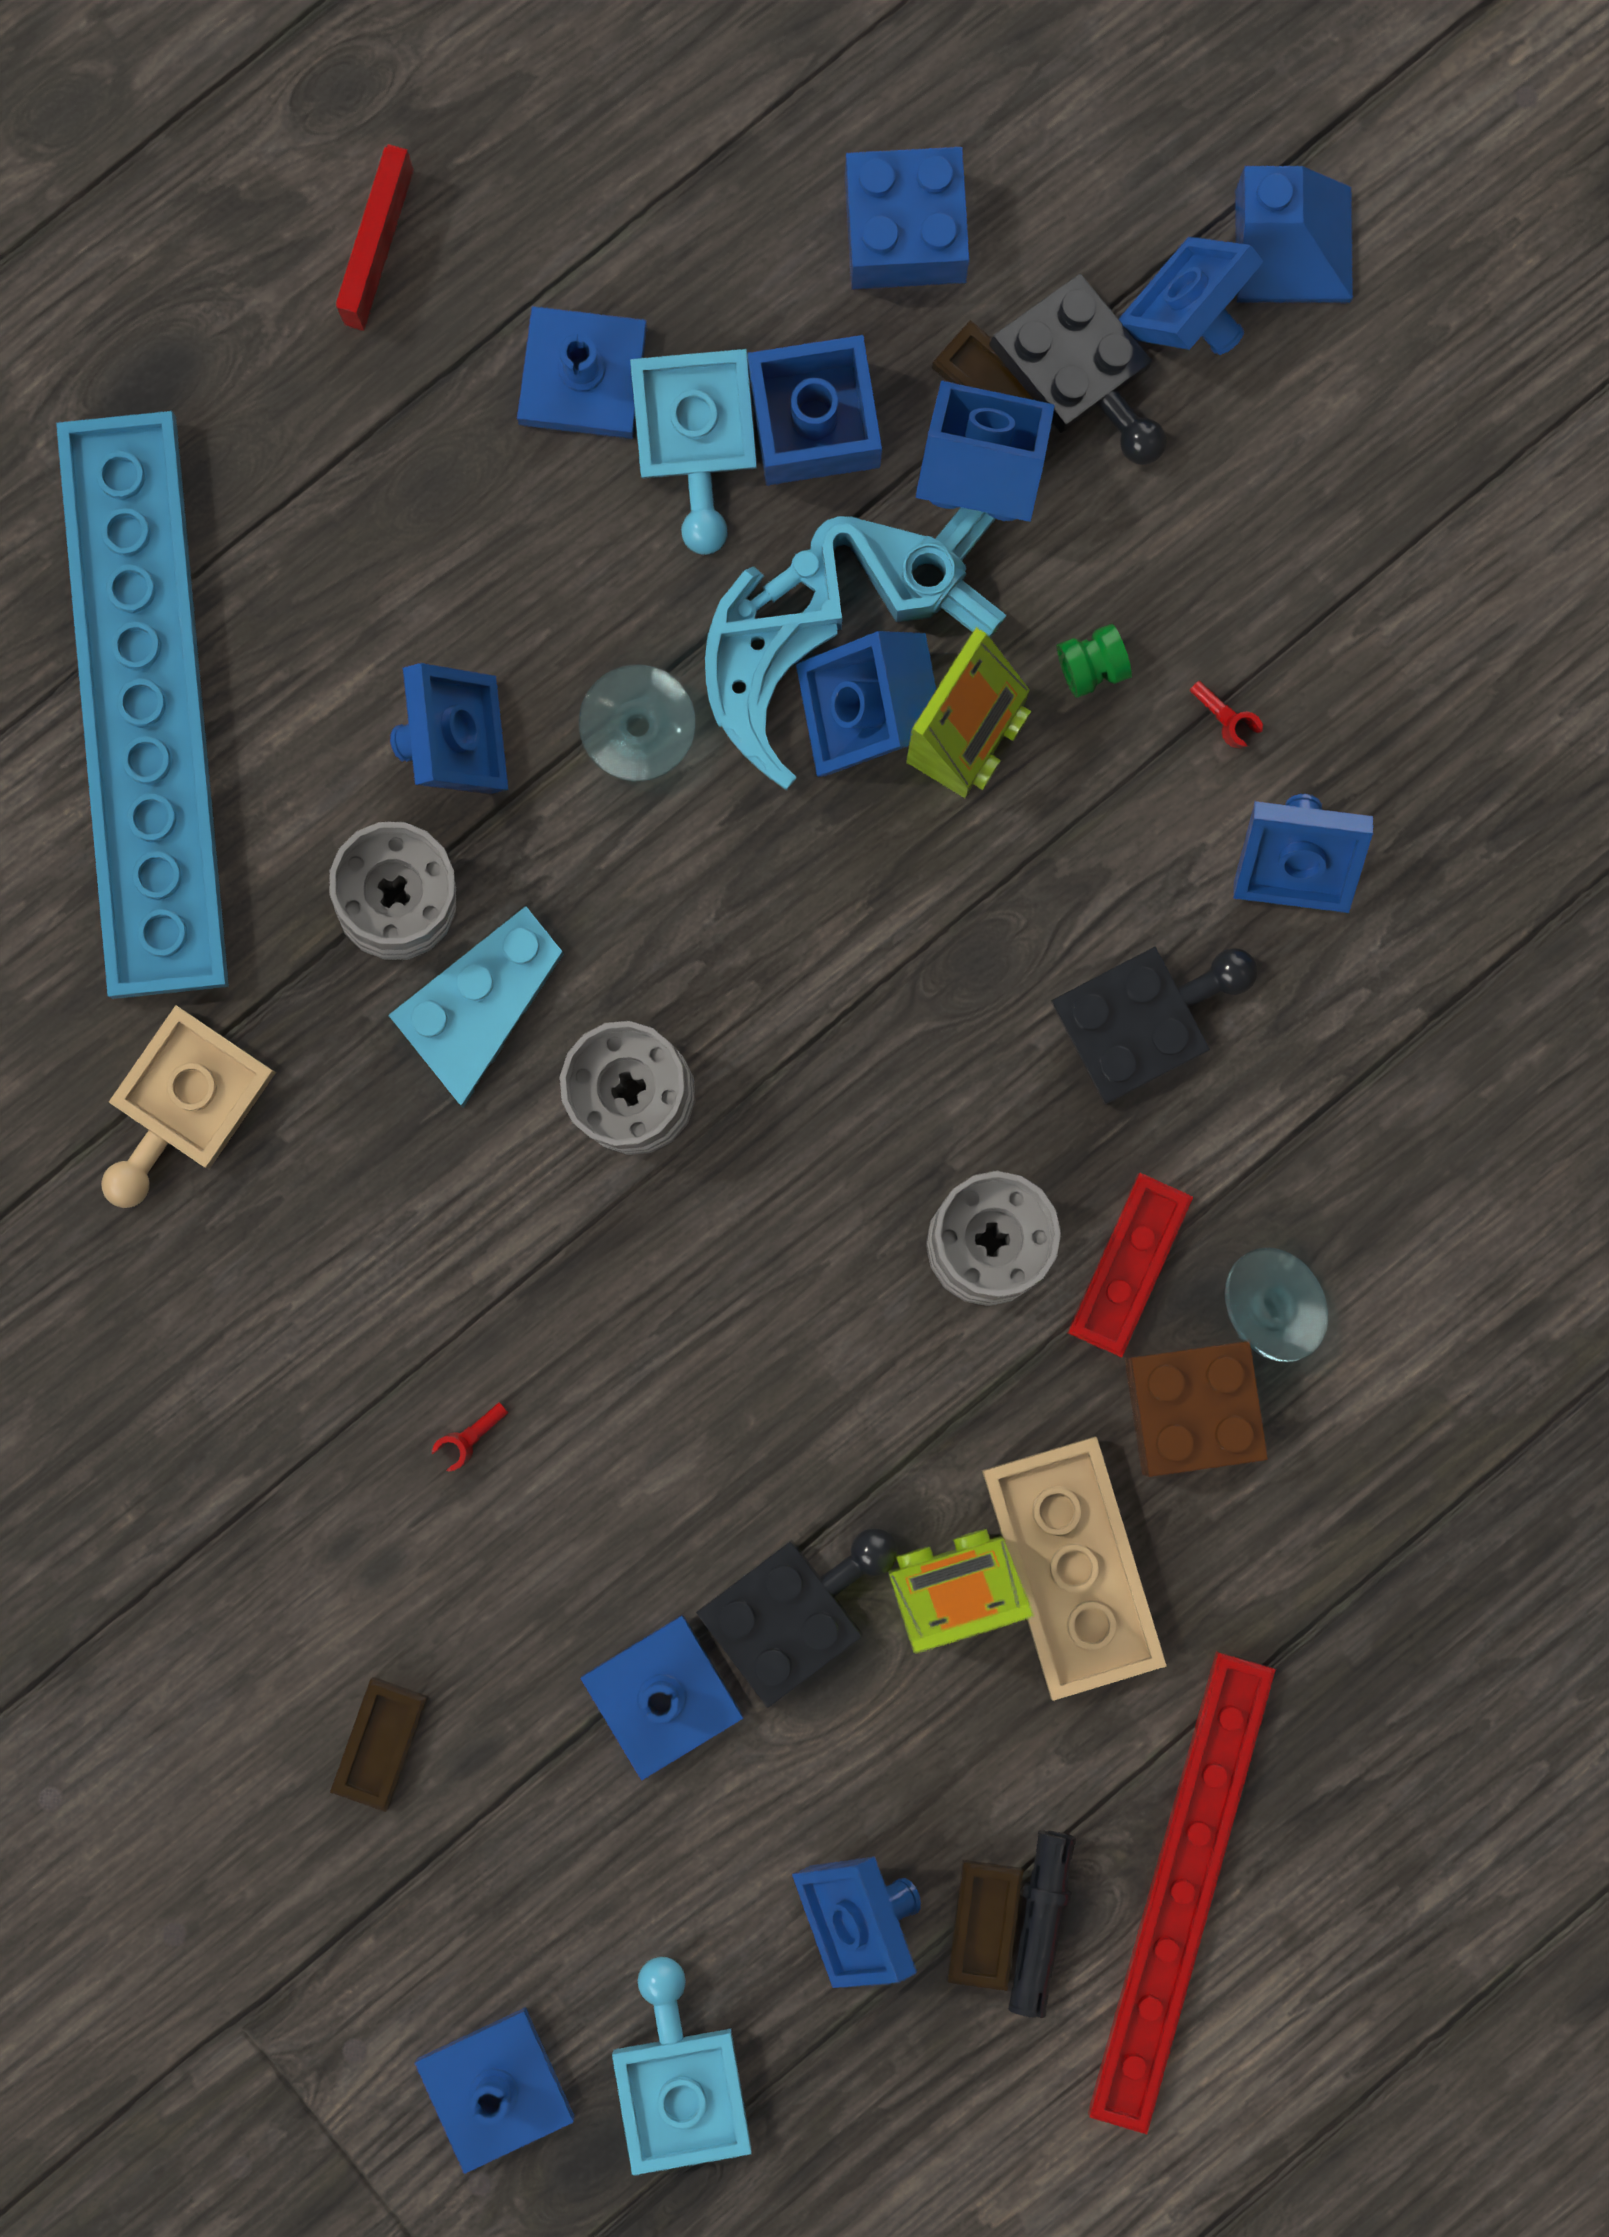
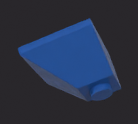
M1244 166L1235 190L1236 243L1251 245L1264 262L1236 294V302H1351L1353 299L1351 187L1304 166Z
M877 631L796 664L817 776H827L909 746L912 728L936 692L926 633Z

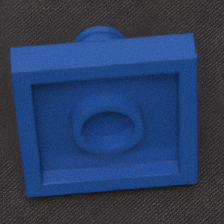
M1188 237L1118 320L1135 340L1190 350L1202 336L1214 354L1222 355L1227 353L1240 342L1244 329L1240 324L1236 323L1225 307L1264 261L1251 245Z
M532 306L517 416L519 425L633 439L636 416L630 359H639L644 356L647 333L646 320Z
M424 663L404 667L403 675L409 724L395 726L390 735V743L395 756L399 760L406 762L413 760L415 785L484 794H494L508 790L496 676Z
M1309 794L1294 795L1286 801V805L1255 801L1234 879L1233 898L1349 913L1373 836V816L1322 810L1320 800Z
M683 1614L580 1678L641 1781L744 1717Z
M875 1857L811 1865L792 1874L833 1988L899 1983L917 1973L898 1922L907 1916L918 1913L921 1908L919 1893L911 1881L907 1878H899L893 1884L886 1887Z
M526 2007L418 2057L415 2061L418 2072L464 2174L574 2122L575 2116Z

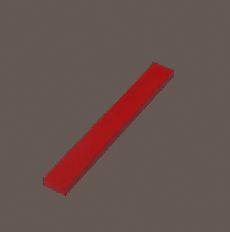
M1217 1651L1215 1653L1089 2106V2118L1143 2134L1148 2133L1276 1671L1272 1667Z

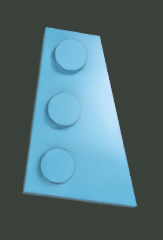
M525 906L390 1013L389 1017L460 1106L464 1108L489 1065L494 1062L504 1047V1042L523 1013H526L564 953Z

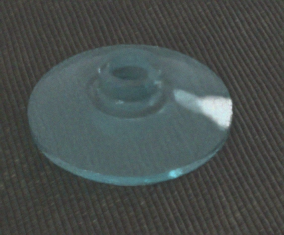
M647 665L623 666L603 675L587 692L579 713L580 737L589 757L606 773L628 781L655 779L674 769L688 753L695 734L694 708L684 687L670 674ZM634 718H643L649 723V730L645 735L635 737L627 731L629 722Z
M1276 1248L1255 1249L1235 1262L1227 1276L1225 1302L1232 1325L1244 1342L1250 1341L1251 1349L1259 1355L1277 1362H1294L1313 1353L1319 1347L1326 1334L1328 1308L1324 1292L1312 1271L1292 1254Z

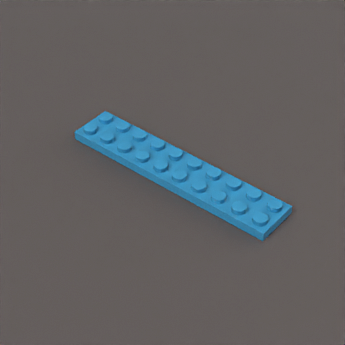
M172 411L59 422L56 425L108 997L116 999L229 987L176 417Z

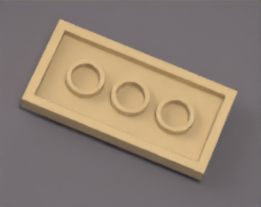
M1094 1436L982 1470L1001 1535L1004 1538L1032 1609L1033 1617L1027 1618L1052 1701L1166 1667L1097 1437Z

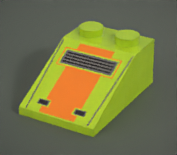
M975 628L912 728L906 760L908 764L963 798H966L973 785L982 790L985 788L1001 762L1000 759L993 756L996 748L1004 736L1014 741L1032 712L1023 706L1028 697L1029 688L987 633L979 628Z
M987 1529L954 1538L953 1542L956 1549L933 1556L929 1546L896 1557L899 1567L890 1569L888 1573L909 1641L915 1653L1033 1617L1030 1603L1003 1537L999 1535L989 1538Z

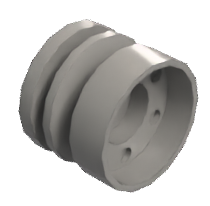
M378 822L356 831L339 848L330 869V897L345 935L362 951L384 960H408L430 951L448 933L456 914L454 870L445 849L427 831L405 822ZM400 885L404 886L408 903L404 906L399 902H395L390 908L385 907L386 901L382 891L387 888L395 892Z
M632 1021L604 1023L583 1034L567 1053L560 1074L561 1100L572 1122L603 1147L626 1155L652 1153L673 1142L687 1126L696 1101L694 1077L684 1057L656 1030ZM631 1078L640 1086H646V1090L638 1093L637 1099L639 1103L634 1106L624 1098H619V1094L627 1090L626 1081Z
M994 1171L974 1175L950 1192L930 1221L926 1248L930 1267L946 1290L964 1302L991 1306L1013 1301L1044 1278L1057 1257L1061 1232L1056 1210L1042 1189L1020 1175ZM986 1228L992 1229L993 1238L1003 1240L1004 1246L999 1247L994 1252L993 1257L987 1256L984 1246L976 1245L975 1240L984 1234Z

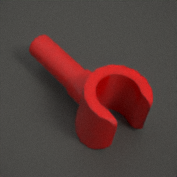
M1200 680L1190 689V692L1216 715V718L1223 724L1222 736L1229 746L1234 748L1248 746L1235 732L1238 720L1247 723L1249 728L1255 733L1263 731L1262 721L1257 715L1247 711L1236 713L1216 697Z
M498 1402L471 1427L468 1426L461 1433H449L437 1440L433 1445L432 1454L438 1452L447 1442L454 1443L460 1450V1458L446 1471L457 1470L467 1464L472 1458L473 1445L480 1440L481 1436L504 1418L508 1411Z

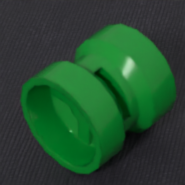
M1113 624L1094 630L1091 641L1087 639L1080 641L1072 638L1056 645L1061 669L1075 698L1094 692L1097 684L1102 683L1103 679L1116 684L1132 678L1127 651L1119 632Z

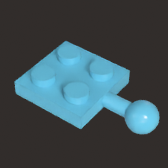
M746 349L630 359L641 478L688 475L691 513L683 521L681 529L682 538L686 546L695 553L703 555L714 553L726 541L727 525L724 518L714 510L711 472L757 468Z
M657 1957L649 1960L639 1972L638 1988L642 1997L654 2006L659 2042L614 2049L612 2053L632 2175L751 2154L752 2148L731 2029L683 2037L677 2000L685 1988L683 1969L676 1961L667 1957Z

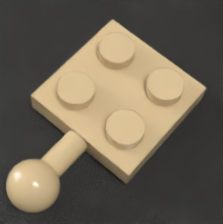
M175 1005L109 1101L110 1104L149 1130L128 1161L117 1162L111 1165L104 1173L102 1191L105 1198L111 1204L120 1208H130L141 1203L149 1191V1178L147 1174L168 1143L203 1167L210 1169L276 1072Z

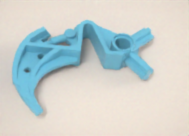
M960 507L939 535L933 538L854 517L838 516L826 520L816 530L811 541V549L797 553L792 559L791 566L763 587L764 591L751 601L747 600V598L763 579L764 574L754 567L744 570L720 600L707 638L705 653L706 685L710 706L718 726L723 727L730 740L755 767L787 791L797 777L780 762L768 743L765 733L767 707L776 685L789 668L812 650L835 637L837 630L842 629V614L834 558L835 548L839 545H846L851 548L896 622L929 618L942 608L971 632L977 627L987 633L989 637H992L1007 615L963 581L967 573L965 572L966 566L962 560L994 522L995 518L989 516L986 512ZM933 564L942 571L944 579L936 586L924 587L913 579L912 572L919 565ZM800 582L815 591L810 604L803 613L755 619L756 611L770 600L775 602ZM762 639L765 642L761 650H755L751 647V642L754 640ZM736 682H743L746 685V690L743 693L737 694L732 690Z

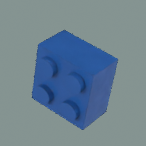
M962 147L846 153L845 188L851 289L966 283L969 249Z
M863 335L747 353L748 375L766 486L880 468L882 446Z
M941 381L927 436L915 498L929 500L935 506L945 509L962 507L986 512L989 516L1002 521L1019 519L1031 522L1045 461L1055 404Z

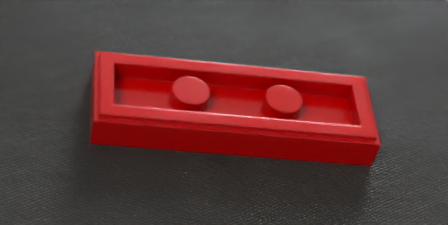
M390 144L384 147L335 304L345 326L362 331L365 329L414 171L407 149Z
M1142 1173L1137 1174L1067 1334L1115 1356L1123 1357L1193 1196Z

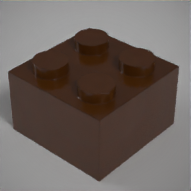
M1250 1341L1125 1358L1142 1475L1152 1477L1268 1460Z

